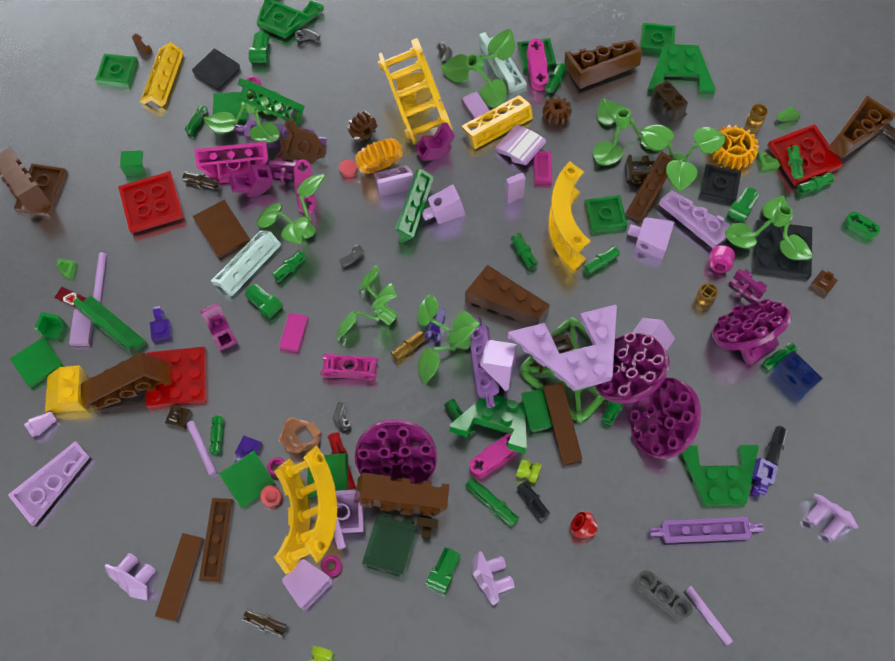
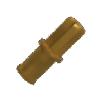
M419 331L408 340H404L398 348L390 352L391 356L396 362H399L410 352L413 353L414 349L426 340L425 335Z

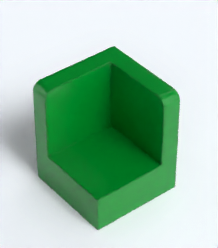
M142 150L121 151L120 168L125 176L146 175V170L142 164Z
M41 312L34 329L45 339L61 342L67 324L59 315Z

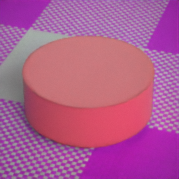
M352 160L342 161L339 165L340 174L345 178L355 176L357 173L356 163Z
M274 485L264 487L260 494L263 504L269 507L277 505L282 497L281 491Z

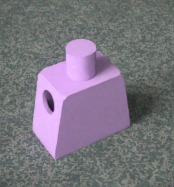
M454 184L429 197L428 201L431 207L422 211L425 221L435 217L438 224L466 215Z
M644 218L642 227L630 225L628 235L638 238L635 246L637 249L663 260L674 222Z
M302 559L293 571L282 579L283 584L303 611L333 582L327 574L305 559Z

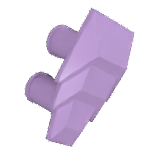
M812 495L817 500V505L805 518L817 526L827 512H831L835 518L823 530L831 539L835 540L836 536L845 526H849L851 529L859 528L849 511H845L839 505L831 503L824 496Z
M480 551L472 559V575L494 606L499 602L498 594L512 590L514 582L511 576L494 581L492 573L504 570L506 568L505 560L502 556H499L498 558L486 561L483 553Z
M128 553L117 567L105 565L107 575L117 582L119 587L128 593L129 597L143 600L148 599L145 583L155 574V569L151 565L144 564L135 577L128 573L139 561L131 553Z

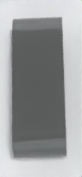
M644 570L637 575L634 580L635 589L676 621H683L692 614L693 606L691 602L653 572ZM641 577H646L650 581L649 587L641 584ZM658 591H664L667 594V601L659 598ZM679 604L685 608V615L677 612L676 605Z

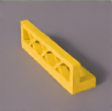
M172 42L159 48L140 100L142 104H146L149 101H153L161 107L166 104L184 53L183 50Z
M519 95L462 125V130L470 137L471 146L477 149L509 132L515 125L520 126L533 119L531 104ZM472 127H478L472 131L470 130Z

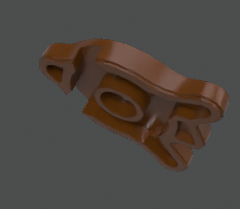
M291 119L285 122L289 136L280 138L281 151L276 154L275 159L283 158L285 161H293L294 159L306 160L311 164L317 159L326 156V149L322 146L319 137L314 132L299 128Z

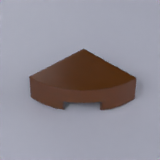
M135 33L132 39L136 48L150 55L152 49L149 44L145 45L141 41L142 37Z

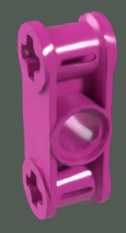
M535 38L528 45V71L532 89L540 92L545 89L548 81L547 60L543 42Z
M298 160L294 167L295 194L297 196L298 210L302 214L305 213L297 189L305 179L312 176L311 165L306 160ZM300 166H303V169H305L304 173L299 170ZM314 193L309 197H304V202L306 201L310 205L309 209H307L308 214L312 213L315 207Z
M324 354L322 356L324 362L320 375L323 377L361 379L365 381H374L377 378L375 369L378 359L375 357ZM347 365L354 366L351 370L345 369Z
M506 434L471 459L469 463L471 477L474 476L477 480L483 479L518 453L517 451L507 449V443L512 434ZM476 465H477V467H481V466H482V470H481V471H480L479 469H476V470H475V466H476Z

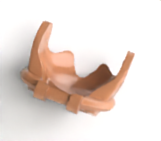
M290 417L284 422L279 442L285 446L287 452L300 453L318 446L322 432L317 429L314 421L309 423ZM303 427H306L314 437L312 441L303 444L296 435Z

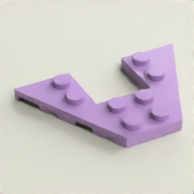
M617 305L580 314V320L593 344L588 347L559 354L545 323L510 331L507 337L523 347L522 350L531 354L533 359L543 367L547 366L552 370L554 375L558 379L563 380L573 391L611 381L613 374Z

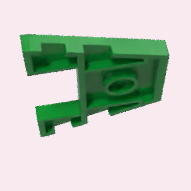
M264 0L256 23L259 28L287 38L324 10V6L310 0L301 12L276 0Z
M664 44L647 92H653L654 87L664 81V77L698 78V94L715 93V86L699 45Z
M494 395L495 406L488 408L486 406V398H480L450 424L449 432L467 437L473 423L510 433L512 435L507 449L523 454L526 453L525 408L521 402Z
M690 445L680 454L684 459L687 471H689L692 477V483L703 507H744L747 504L759 445H740L738 447L740 465L701 466L698 445Z

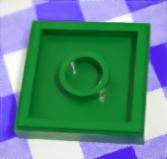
M642 22L640 38L642 52L661 54L664 44H674L676 26Z
M550 38L540 39L544 44L547 69L556 68V60ZM531 40L517 42L523 72H529L527 50Z
M104 54L95 82L103 85L129 87L138 62L137 57Z
M241 92L213 93V114L228 112L234 115L236 119L241 103H244L239 100ZM245 108L238 123H247L248 112Z
M620 195L585 199L584 204L591 234L627 229L628 225Z
M44 337L10 358L31 389L47 379V376L59 367H65Z
M254 450L219 473L241 508L259 497L264 487L276 485Z
M348 454L324 455L333 478L335 491L348 490ZM309 468L307 485L315 482ZM317 491L308 494L307 497H318Z

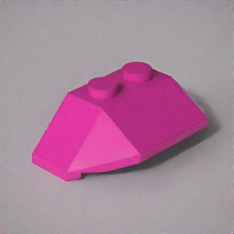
M266 142L194 149L196 167L209 177L219 179L220 182L217 183L229 182L231 173L248 174L252 165L264 166L268 161Z

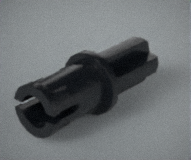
M776 426L772 441L768 443L770 447L765 460L777 466L781 452L785 449L783 445L788 431L787 428Z
M527 481L522 482L516 488L526 500V505L531 506L539 519L543 520L550 515L548 509L539 499L541 496L535 493Z

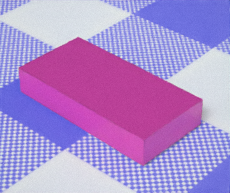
M538 151L533 157L534 184H552L551 151Z
M289 312L279 345L280 349L299 353L309 319L308 316Z

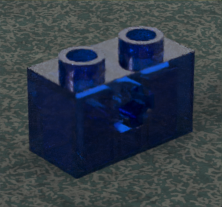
M794 350L782 359L773 370L801 398H804L823 379Z

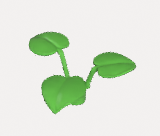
M504 30L491 39L488 44V52L492 56H483L481 54L479 56L470 54L468 57L464 54L455 55L445 64L441 65L443 73L450 80L461 83L469 78V70L479 72L488 83L480 91V97L486 106L496 108L504 104L507 97V87L500 79H495L492 82L482 72L484 67L483 59H494L497 56L500 60H506L511 57L515 50L512 30Z
M248 92L245 99L251 100L255 98L254 93ZM263 97L260 99L263 107L269 104L268 98ZM241 103L236 119L234 115L228 112H219L209 117H203L205 124L212 131L221 134L234 131V124L238 123L245 108L248 113H255L258 125L250 130L252 140L255 142L273 143L279 139V130L274 124L267 122L261 125L258 112L270 114L247 103ZM278 103L274 105L276 112H279L281 109V104Z
M603 98L597 110L598 121L606 126L612 125L615 122L617 131L613 144L603 141L594 147L593 156L595 162L600 165H612L622 158L623 148L616 146L620 129L628 128L630 124L637 136L641 138V145L650 149L646 146L642 134L639 133L634 119L631 118L630 110L618 103Z
M651 125L641 131L646 146L651 150L662 151L668 146L669 156L676 160L668 163L666 173L672 185L679 192H682L688 185L693 183L697 177L696 167L692 163L686 162L695 148L699 146L702 153L710 154L719 150L725 142V136L719 131L710 127H702L694 134L693 138L696 144L684 156L682 153L673 154L672 145L669 142L673 140L674 134L668 127Z
M322 174L308 177L298 187L297 193L300 194V201L306 217H299L293 222L280 212L283 208L281 204H272L262 211L256 222L257 225L261 228L268 227L276 221L278 216H281L290 223L281 233L283 239L291 243L301 244L302 237L309 238L316 231L310 223L312 219L308 214L304 197L311 196L327 176Z
M784 196L774 198L763 206L762 213L769 220L755 233L744 223L732 224L724 232L727 239L735 246L751 248L757 243L755 236L773 222L777 227L785 226L783 233L785 240L780 242L779 247L786 257L794 260H809L812 258V253L802 238L797 235L787 236L788 226L793 218V211L788 206Z
M378 265L374 266L359 284L360 291L367 288L376 299L371 306V310L376 313V316L360 311L355 312L354 310L350 312L338 328L337 341L339 343L341 337L353 326L360 315L374 319L377 322L382 320L387 325H390L397 317V312L385 304L397 297L394 285L392 283L386 285L378 296L370 287V283L378 274Z
M427 295L422 301L418 310L417 320L422 326H427L431 321L450 332L448 342L451 346L436 347L433 350L426 348L418 361V373L425 384H427L439 367L440 357L437 351H455L456 347L467 350L471 345L470 335L480 325L479 321L464 311L456 316L453 322V330L439 323L433 318L438 312V302L432 295Z

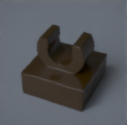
M172 405L165 424L186 430V424L189 422L192 411Z
M417 517L416 526L423 527L422 538L431 539L432 529H438V519Z

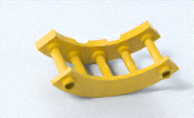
M418 38L411 40L413 45L410 48L411 50L387 60L384 59L382 53H379L380 61H378L381 71L386 73L407 127L404 130L407 139H411L413 145L417 144L415 135L440 126L441 123H448L451 130H453L442 100L438 102L441 97ZM411 57L418 58L415 64L390 74L389 66ZM417 70L419 72L423 71L425 78L422 79V82L396 91L393 80ZM424 88L430 89L433 96L430 98V101L404 111L399 98ZM433 107L434 109L437 107L440 115L437 119L411 129L407 117Z
M569 161L560 172L553 188L548 231L552 247L557 252L558 258L574 274L586 262V258L580 252L591 240L579 229L571 211V205L580 194V191L574 186L584 174V171Z
M318 446L313 447L303 457L305 461L294 465L290 458L274 471L282 485L285 496L288 495L290 507L288 508L289 534L285 537L281 548L274 556V559L285 574L291 573L300 559L310 554L316 563L319 562L328 550L336 528L337 498L335 486L328 464ZM309 468L315 482L304 487L299 472ZM317 491L318 505L309 509L307 495ZM317 515L314 529L309 530L310 517Z

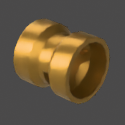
M761 103L752 105L746 118L747 124L753 128L761 127L768 114V108Z
M703 283L695 297L696 303L704 308L712 306L718 295V288L712 283Z

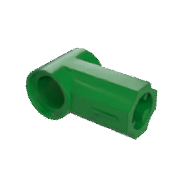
M257 31L254 34L252 47L249 48L250 63H268L269 35L264 31Z
M745 188L739 199L732 204L727 215L744 223L752 210L751 208L758 200L759 194L757 190Z
M256 283L251 284L244 294L268 319L283 307V304L273 294L269 295Z
M444 547L435 568H432L428 576L426 585L445 594L451 584L452 574L460 560L461 554L453 549Z

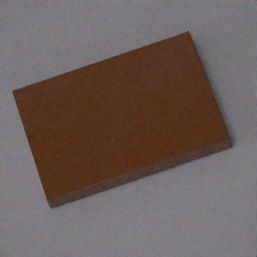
M31 164L28 172L51 203L36 214L51 216L67 170L61 167ZM18 198L14 209L17 212L30 213L28 210L24 211L18 204L20 201Z
M225 199L192 216L218 259L246 245L250 241V238Z

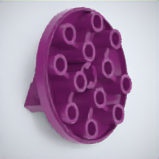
M763 299L760 302L745 306L738 305L732 309V312L718 318V322L713 328L712 336L717 346L727 350H740L745 363L751 365L779 345L777 337L789 327L792 315L789 308L783 302L770 301V299Z
M630 332L616 338L614 343L611 381L594 385L595 389L603 398L615 403H635L646 398L660 387L668 374L670 360L666 348L656 337L645 333Z
M665 378L656 391L646 398L635 402L630 413L632 437L644 453L655 458L668 459L684 452L693 443L701 422V406L695 391L681 380Z
M401 419L384 420L370 426L358 439L354 456L355 465L360 475L362 473L391 476L392 481L398 478L410 479L412 484L423 483V481L429 480L436 468L437 449L430 434L421 426Z

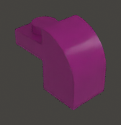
M441 123L434 135H423L415 149L422 161L435 160L446 155L452 149L450 143L455 135L448 123Z
M252 165L248 174L231 173L229 182L232 192L246 193L247 197H255L265 193L270 188L273 178L269 166Z
M218 302L200 310L220 351L238 343Z

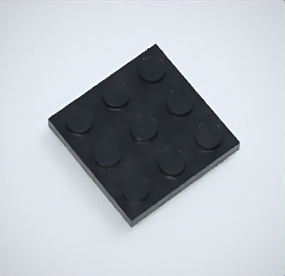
M757 220L755 223V232L759 230L767 221ZM771 222L762 232L755 236L757 243L754 246L753 271L807 279L812 276V258L809 260H794L786 257L781 252L779 245L782 240H785L783 238L785 226L777 227ZM790 224L787 236L797 235L802 238L812 253L813 227Z

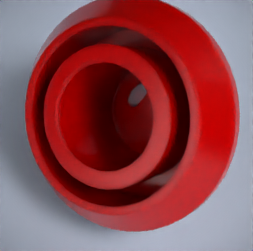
M589 511L577 513L570 526L572 535L578 538L588 539L593 537L598 530L597 521Z

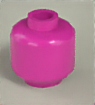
M724 245L714 247L709 257L710 268L717 273L730 271L734 263V251Z

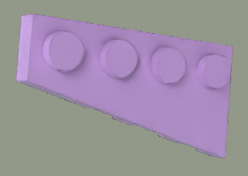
M674 191L669 192L660 200L659 205L712 248L719 246L727 239L724 232L731 225L725 222L723 217L719 215L717 217L707 212L708 209L702 206L696 207L691 200Z
M75 441L9 493L8 496L28 522L34 526L90 457L79 443Z

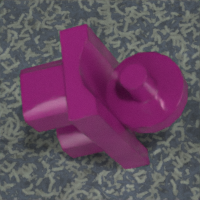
M276 158L275 161L270 160L269 167L272 178L281 179V183H286L287 179L295 180L294 167L298 160L294 159L292 162H285L283 158Z
M739 269L729 282L731 286L739 291L736 296L740 298L744 295L753 303L759 302L767 291V285L762 281L756 282L753 280L752 273L747 269L744 271Z

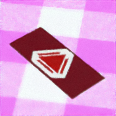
M61 287L54 297L75 308L76 306L73 301L76 298L82 302L87 299L64 287Z

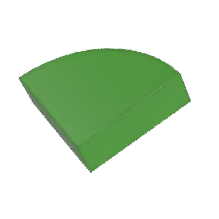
M793 106L777 114L778 120L782 122H790L802 118L800 112Z
M758 152L757 158L761 170L778 169L780 167V163L776 158L774 159L767 155L768 153Z
M57 258L59 272L63 277L72 280L77 263L72 260Z

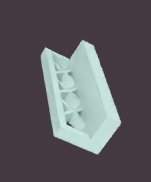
M486 32L479 34V46L485 56H492L488 52V44L492 38H489ZM497 56L494 59H487L498 78L505 83L508 94L527 87V83L511 57L504 61L498 59ZM515 80H519L520 84L515 85Z
M260 230L211 282L214 285L220 286L229 296H233L282 244L270 231Z

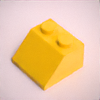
M424 73L408 74L395 79L396 91L422 82V79L425 78ZM424 88L399 98L404 111L425 103L431 96V91Z
M80 365L59 367L47 376L45 413L50 411L52 413L86 410V406L83 405L81 383L87 381L88 374Z

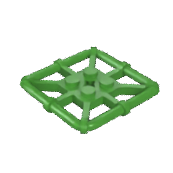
M574 317L569 318L551 334V337L563 334L569 328L570 341L574 349H580L576 345L575 328L588 338L589 336L582 322L575 320ZM530 355L519 367V373L534 388L540 390L545 386L531 375L539 374L537 367H530L534 363ZM543 367V373H540L551 374L559 381L558 383L563 382V386L574 394L575 412L570 407L569 409L572 420H575L577 423H582V420L587 419L606 400L599 394L582 412L580 393L585 388L573 391L563 380L558 379L548 367ZM594 385L590 386L596 393H598Z

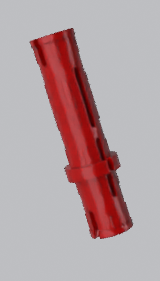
M340 433L329 434L327 438L332 449L331 454H347L346 448L343 447ZM348 463V490H356Z

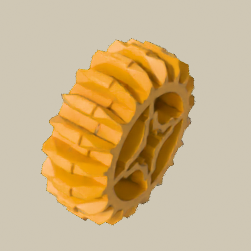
M737 124L734 127H731V125H728L726 128L722 126L720 130H717L725 136L723 147L714 153H710V155H713V160H718V165L724 164V168L729 166L731 169L736 167L739 170L741 167L746 168L748 164L750 165L759 150L758 140L754 139L755 134H750V130L745 131L744 126L738 128Z
M392 138L373 142V144L367 145V147L362 148L355 156L356 165L360 172L366 174L385 170V168L395 164L403 156L402 147L396 139Z

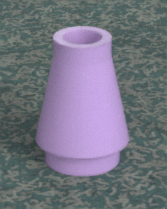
M50 411L28 419L24 426L33 438L36 435L40 436L57 420Z

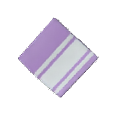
M515 125L495 149L499 154L510 156L513 162L527 165L546 143V139L527 128Z

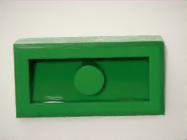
M543 389L521 393L530 430L535 433L553 427Z

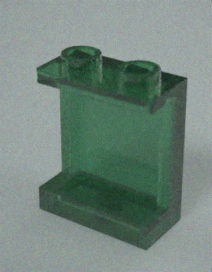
M389 514L377 515L362 561L363 567L404 579L415 535L418 532L417 525H414L415 522L403 519V521L395 520V517Z

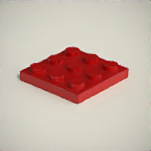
M815 124L773 139L767 144L794 186L807 182L812 177H819L828 172L838 170L843 166L839 157L828 149L829 143ZM793 145L799 147L800 158L803 159L802 169L804 176L799 180L792 177L791 167L788 165L789 155L787 149L791 147L793 151Z
M171 171L118 186L131 234L184 218Z
M205 346L147 352V355L169 363L172 384L164 386L163 383L156 385V389L150 392L146 389V407L148 409L171 407L172 405L181 406L207 403Z

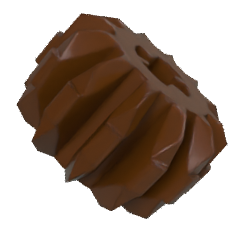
M559 96L557 99L551 97L550 100H546L542 109L544 120H548L549 124L553 122L555 126L558 123L563 126L564 122H568L572 114L570 102H566V98L560 99Z
M366 111L358 112L356 116H353L352 120H349L348 132L353 139L359 142L366 141L368 137H372L371 135L376 132L377 121L372 114Z

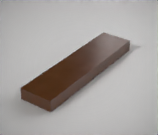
M662 151L660 152L625 212L626 216L639 223L642 222L668 177L666 173L668 163L676 159Z
M563 382L543 387L563 465L583 461Z
M212 498L199 576L200 582H222L234 504L233 499Z
M182 533L155 617L177 622L204 540L202 537Z

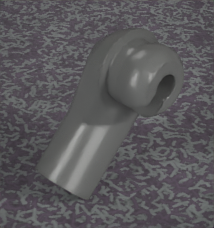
M307 28L295 32V38L298 41L311 39L319 42L321 37L320 34Z
M439 42L437 49L443 56L442 64H445L451 59L453 52L447 44Z
M360 245L354 246L352 248L353 252L339 260L343 267L350 265L364 255V250Z
M338 402L333 415V421L340 430L345 431L351 426L350 420L344 415L347 405Z

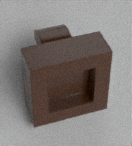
M821 270L810 286L824 296H827L838 280L834 278V274L828 271L826 273Z

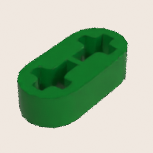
M850 212L844 220L846 228L864 239L873 240L880 232V227L877 223L858 212Z

